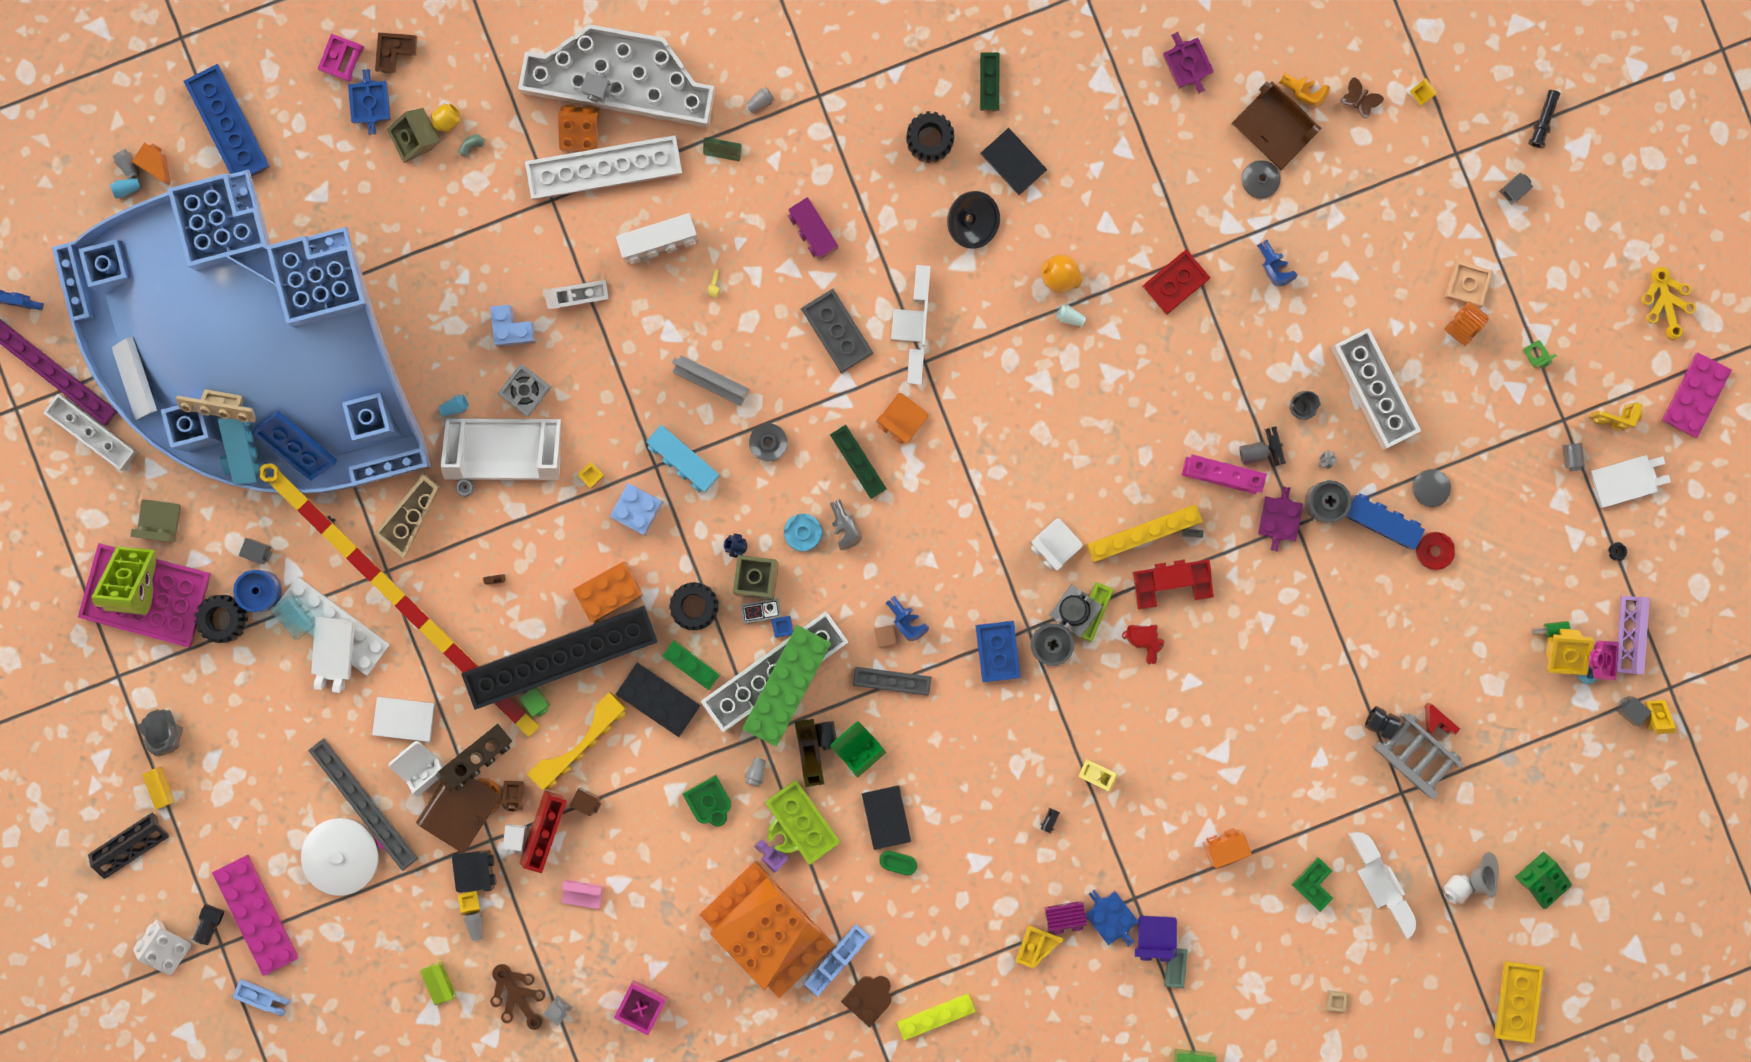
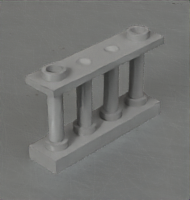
M1401 713L1400 716L1405 721L1397 729L1395 735L1387 742H1376L1372 748L1428 798L1434 800L1438 795L1435 791L1436 784L1453 765L1460 768L1464 766L1460 762L1461 757L1452 751L1450 753L1417 724L1418 719L1411 713L1408 715ZM1412 726L1419 732V735L1401 755L1398 754L1396 757L1391 752L1393 750L1392 747ZM1425 739L1428 740L1434 747L1415 768L1410 769L1405 765L1407 763L1406 760ZM1441 752L1448 760L1429 781H1423L1420 778L1421 772Z

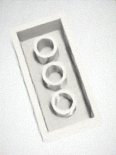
M690 213L616 236L622 258L626 263H630V265L641 262V259L648 257V259L656 258L659 256V253L664 251L666 253L675 252L678 250L677 247L683 245L685 248L696 245L695 242L699 241Z

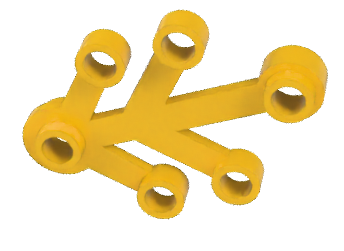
M1657 267L1651 272L1652 284L1646 294L1642 295L1641 302L1644 305L1652 304L1654 302L1653 295L1658 288L1660 289L1661 295L1651 312L1646 315V321L1650 324L1656 323L1659 320L1658 314L1664 306L1669 324L1665 334L1667 338L1675 340L1683 335V329L1677 324L1672 304L1681 308L1685 314L1694 313L1696 305L1692 302L1687 303L1668 290V286L1678 290L1681 296H1686L1691 292L1689 284L1679 283L1670 277V272L1667 268ZM1659 273H1663V279L1659 278ZM1683 286L1687 288L1686 293L1682 292ZM1645 296L1650 297V302L1645 301ZM1687 305L1692 307L1691 312L1687 310ZM1651 314L1655 316L1654 321L1650 320ZM1674 328L1678 329L1677 335L1673 333Z

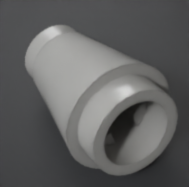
M765 87L763 89L760 88L745 105L753 113L771 105L775 99L768 88Z
M126 149L112 156L114 158L113 162L129 179L139 174L135 163L132 162L131 153Z
M755 757L745 775V783L760 787V784L763 783L766 760Z
M480 911L466 914L463 920L471 940L477 941L482 939L483 916L480 915Z

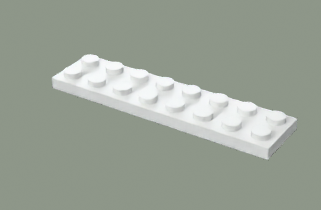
M676 135L525 161L532 200L683 174Z

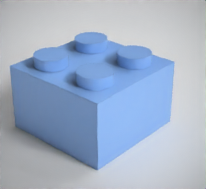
M627 483L610 517L646 536L663 501Z

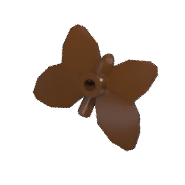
M1353 77L1348 85L1349 93L1344 95L1341 102L1346 105L1354 104V108L1359 109L1361 116L1368 118L1371 108L1380 105L1384 97L1377 93L1367 95L1368 90L1366 89L1362 93L1363 87L1360 80Z

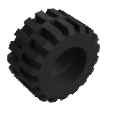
M926 111V114H918V117H914L911 124L909 123L906 143L908 144L909 151L912 152L914 157H918L919 161L925 160L926 163L934 161L935 163L939 159H944L950 153L954 143V128L951 126L950 120H946V116L943 114L940 116L938 112L930 113V111ZM928 127L935 128L941 133V142L937 146L927 147L919 140L920 132Z
M697 582L681 585L674 591L669 605L670 614L675 623L687 630H701L709 626L717 617L716 615L719 610V602L715 592L705 584ZM698 595L704 600L706 607L700 617L691 618L685 614L683 602L688 596Z
M230 595L210 596L209 599H204L202 601L203 604L197 607L199 611L195 612L194 615L197 617L194 623L199 627L196 630L201 632V636L204 639L207 638L209 642L227 643L234 641L243 634L242 630L247 628V625H245V621H248V617H245L247 611L241 608L235 601V598ZM220 607L225 608L230 615V623L225 630L217 629L212 620L214 612Z

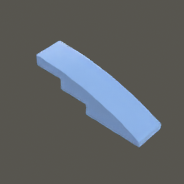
M855 924L806 979L803 985L818 997L843 967L849 963L870 936Z

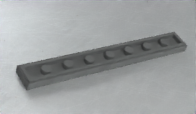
M323 738L308 750L399 868L404 871L419 858L327 740Z

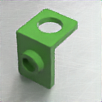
M1540 340L1523 349L1534 368L1539 366L1545 368L1553 363L1552 359L1557 356L1556 354L1549 355ZM1538 347L1541 350L1539 358L1532 357V348Z

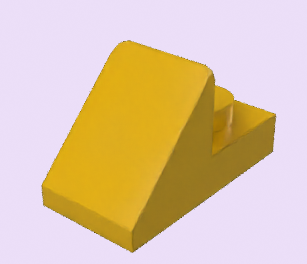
M1646 701L1645 706L1652 711L1646 718L1647 729L1649 731L1654 730L1655 734L1675 733L1676 726L1666 701Z

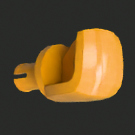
M1284 72L1279 84L1294 90L1295 94L1293 97L1315 108L1324 103L1330 92L1329 85H1323L1318 91L1310 93L1309 88L1315 84V81L1305 83L1307 77L1304 76L1303 79L1298 80Z

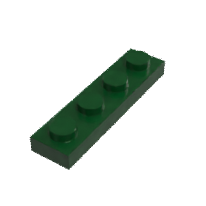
M846 424L831 433L832 440L870 499L887 490Z

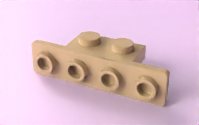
M205 389L201 399L183 396L176 397L179 409L185 412H197L206 416H220L224 419L231 418L242 422L256 421L253 409L242 407L244 399L241 395Z

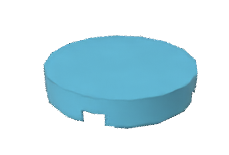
M800 513L787 521L784 527V536L791 548L797 551H809L819 544L822 538V528L815 517Z

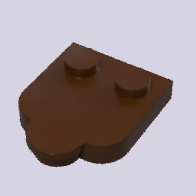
M864 976L841 1000V1003L870 1028L891 1004V995L889 993L890 981L884 976H877L876 978Z

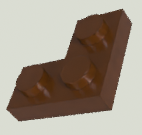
M378 32L375 71L395 73L397 55L416 56L418 37L416 35Z

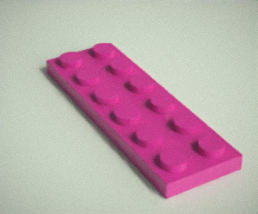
M249 855L212 872L262 976L298 959L299 956Z

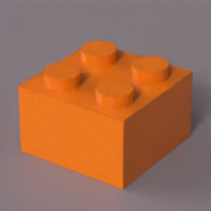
M1232 828L1224 831L1225 835L1219 837L1213 835L1206 838L1203 846L1210 865L1217 869L1251 856L1252 853L1243 832Z

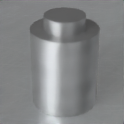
M1263 442L1239 446L1243 465L1265 461L1267 456H1269L1268 445H1264Z
M1582 443L1562 445L1565 468H1569V472L1580 471L1581 467L1585 466Z

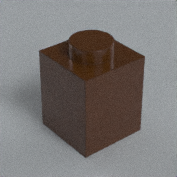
M580 787L570 807L591 816L593 813L597 814L601 803H599L601 797Z

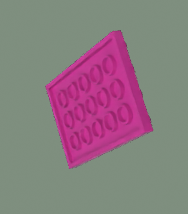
M98 543L78 618L181 646L191 647L197 627L194 623L197 617L194 615L195 612L199 611L197 609L198 605L203 604L202 601L205 598L211 573L156 558L155 572L152 579L153 597L148 613L141 615L105 611L103 607L94 606L92 595L116 547Z

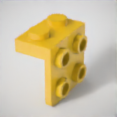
M1636 402L1624 405L1621 417L1597 411L1590 413L1589 418L1594 419L1593 422L1600 425L1605 423L1612 425L1611 428L1614 430H1628L1629 428L1636 427L1637 421L1641 420L1643 405Z

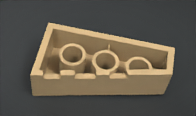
M424 474L374 532V535L404 559L440 485Z

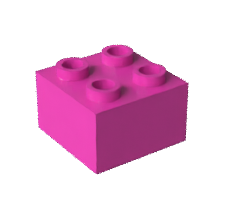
M633 980L614 1019L649 1035L668 997Z

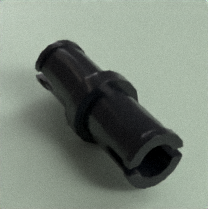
M1277 426L1272 427L1273 435H1271L1270 428L1264 429L1274 466L1280 465L1278 457L1280 458L1281 465L1285 464L1286 461L1282 450L1283 442L1280 443Z

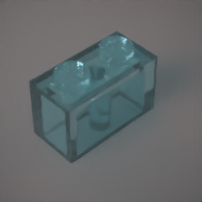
M288 595L270 610L293 639L298 640L315 627V617L310 611L306 612L302 607L304 604L298 596Z

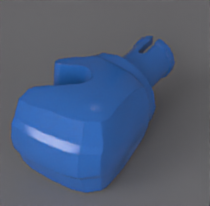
M1268 239L1263 241V244L1261 242L1257 245L1266 259L1265 263L1262 264L1264 271L1274 286H1285L1298 277L1295 271L1288 273L1278 271L1279 267H1286L1288 262L1280 260L1284 257L1283 254H1275Z
M893 596L891 601L888 600L885 603L896 616L893 621L896 627L908 641L920 639L930 629L925 623L920 626H912L911 620L919 618V615L910 614L913 609L911 607L905 609L896 596Z

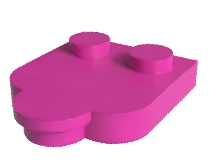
M1597 641L1595 643L1594 650L1591 651L1589 656V665L1593 669L1595 679L1616 680L1619 642Z

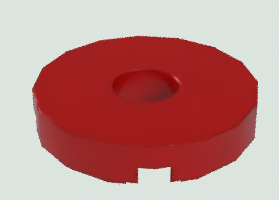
M1427 533L1421 537L1416 547L1417 559L1421 565L1428 569H1444L1451 564L1455 557V546L1451 538L1444 533ZM1435 545L1441 550L1438 556H1433L1431 553V548Z

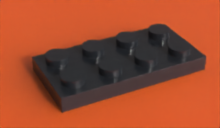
M638 662L616 692L617 696L677 737H680L701 706Z

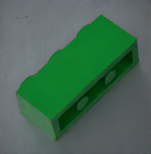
M673 640L662 655L707 690L711 689L721 675L676 640Z

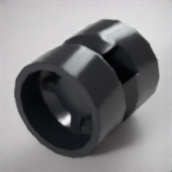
M1374 706L1366 719L1364 727L1372 732L1379 730L1380 736L1390 740L1395 735L1401 718L1392 713L1386 715L1384 709Z

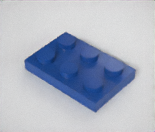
M1014 621L975 625L982 683L1021 678Z

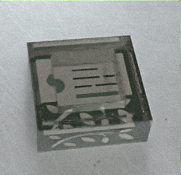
M1185 528L1182 530L1181 536L1203 538L1204 531Z

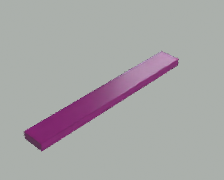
M0 319V344L104 426L109 424L117 414V410Z

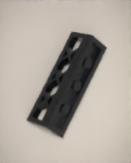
M152 812L89 853L90 867L103 879H106L167 839L169 835L159 825L157 816ZM156 830L161 834L156 838H149V835ZM137 843H144V846L141 848H133ZM120 854H128L124 859H117V856ZM105 864H112V867L106 871L100 868Z

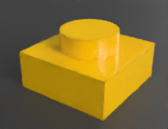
M1426 78L1410 90V93L1420 106L1437 94Z
M592 462L577 474L590 489L605 476Z
M477 891L457 895L461 915L480 911Z

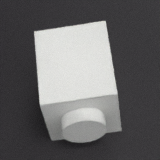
M507 824L505 826L502 849H507L508 853L519 854V851L524 850L527 826Z

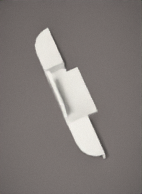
M916 265L913 301L925 302L924 311L893 310L891 340L922 342L921 350H909L907 383L922 384L931 267Z
M1347 832L1365 867L1357 872L1376 907L1380 908L1386 904L1404 938H1410L1416 929V920L1406 900L1402 898L1405 893L1392 869L1383 863L1377 847L1368 835L1362 832Z

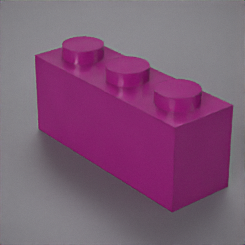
M808 197L788 209L790 213L788 215L789 220L793 225L797 224L800 231H798V234L803 242L807 240L810 247H808V250L813 258L817 256L820 260L838 249V244Z

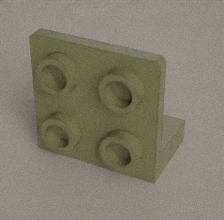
M142 499L138 528L131 529L130 537L175 542L180 504Z

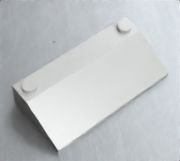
M446 419L441 459V470L444 479L559 480L561 419Z

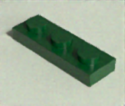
M980 52V111H999V52Z

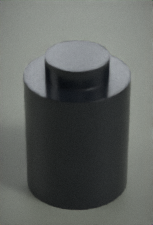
M834 721L815 724L819 747H823V750L831 749V743L837 739Z

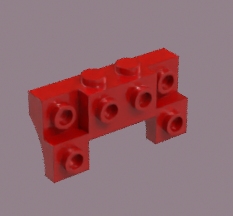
M1185 559L1173 561L1174 565L1166 566L1165 562L1154 564L1155 568L1132 572L1137 609L1157 607L1155 591L1192 586L1194 600L1213 598L1210 559L1185 563Z

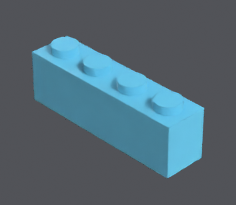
M218 416V423L233 484L257 482L261 464L257 463L258 452L257 448L253 446L254 435L249 429L250 422H242L231 418L224 419Z
M660 425L646 441L649 444L647 448L655 455L660 453L664 457L662 461L670 468L674 465L678 469L676 473L684 480L689 478L693 482L691 486L699 493L701 490L706 493L720 477L714 469L663 425Z

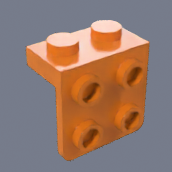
M574 105L561 106L558 114L559 149L561 151L582 152L598 148L597 121L599 118V108H594V106L590 105L584 107H575Z
M898 393L883 414L876 420L879 424L877 427L885 433L889 431L893 434V439L899 444L905 443L907 445L928 418V413L904 394Z

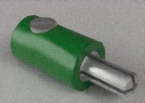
M1568 621L1545 623L1544 628L1532 629V634H1545V637L1548 638L1553 637V634L1560 635V629H1571Z

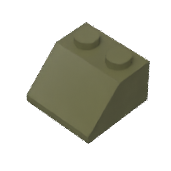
M424 108L406 111L387 128L403 163L430 151L440 142Z

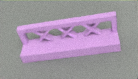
M1621 596L1617 641L1619 642L1617 672L1644 674L1649 597ZM1626 600L1636 601L1635 609L1631 613L1626 609ZM1629 618L1634 622V628L1630 632L1624 628V622ZM1629 637L1633 642V646L1626 651L1623 647V641ZM1626 656L1631 660V669H1621L1622 660Z

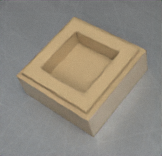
M1328 990L1325 1009L1346 1013L1348 993Z

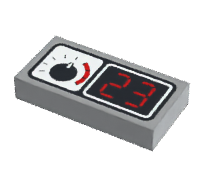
M778 598L740 605L743 624L781 617Z

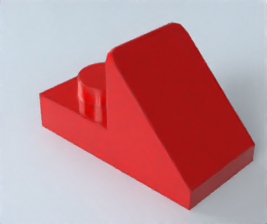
M1427 703L1425 705L1427 733L1431 734L1439 724H1441L1439 728L1446 734L1456 735L1459 732L1460 728L1433 704Z

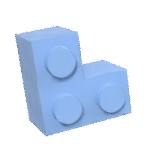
M511 305L490 307L494 345L503 347L536 343L534 324L531 321L514 323L513 307Z

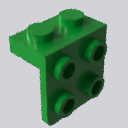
M859 721L855 722L830 745L831 749L847 764L857 778L887 753Z
M1544 851L1515 876L1517 881L1530 891L1543 909H1547L1572 886V883L1558 863Z

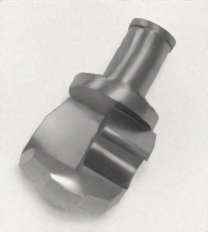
M841 499L831 502L830 506L836 518L832 523V526L836 527L834 534L838 535L843 529L846 531L843 539L838 542L839 549H850L859 544L862 539L859 527L853 515H846Z

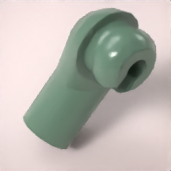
M479 134L465 138L458 153L467 157L471 147L475 145L482 147L485 139Z

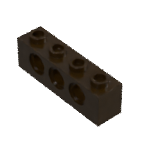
M496 724L436 773V776L449 792H452L454 789L459 791L466 785L464 783L465 780L469 777L474 779L481 773L479 770L484 765L486 767L490 766L496 761L494 757L499 753L501 755L505 754L511 748L509 745L512 743V740L501 726ZM492 743L495 746V751H488L486 744ZM477 755L480 758V763L474 764L470 757ZM462 767L465 770V775H457L455 769Z

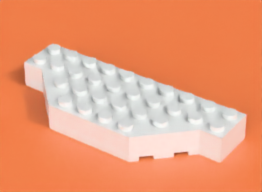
M590 24L545 55L525 52L518 86L520 93L585 106L590 105L596 108L709 128L715 96L714 86L694 82L665 38ZM587 72L594 75L596 73L603 74L610 81L612 91L609 98L606 97L604 102L600 100L598 103L587 99L588 96L580 91Z

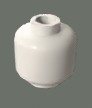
M1464 875L1452 876L1444 885V896L1453 904L1463 903L1473 892L1471 880Z

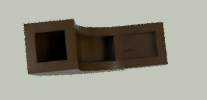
M814 719L796 721L795 729L805 787L823 785V769Z

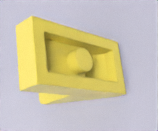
M1086 759L1078 777L1110 792L1118 774Z

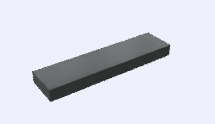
M855 666L853 686L929 696L931 676Z

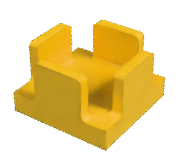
M1560 629V635L1553 634V638L1548 637L1545 655L1548 659L1547 670L1549 673L1588 674L1589 656L1594 643L1592 637H1583L1579 630Z

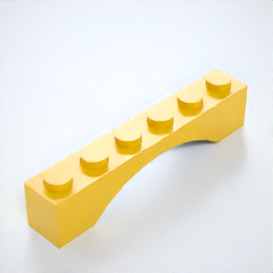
M1196 504L1085 545L1091 561L1096 562L1202 522Z
M609 692L595 706L591 727L582 741L570 752L562 756L540 760L527 775L542 790L546 788L550 790L558 782L556 778L560 774L564 776L571 769L569 765L574 760L578 762L585 755L583 751L587 747L591 749L598 743L596 738L601 733L605 735L612 729L610 724L614 720L618 722L626 715L624 710L627 707L612 692Z

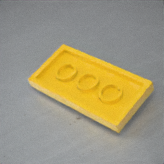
M1504 961L1494 1032L1495 1038L1534 1044L1544 971L1543 966Z

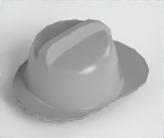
M1491 852L1485 853L1481 866L1472 871L1471 886L1473 893L1487 894L1493 898L1497 893L1499 867L1495 855Z

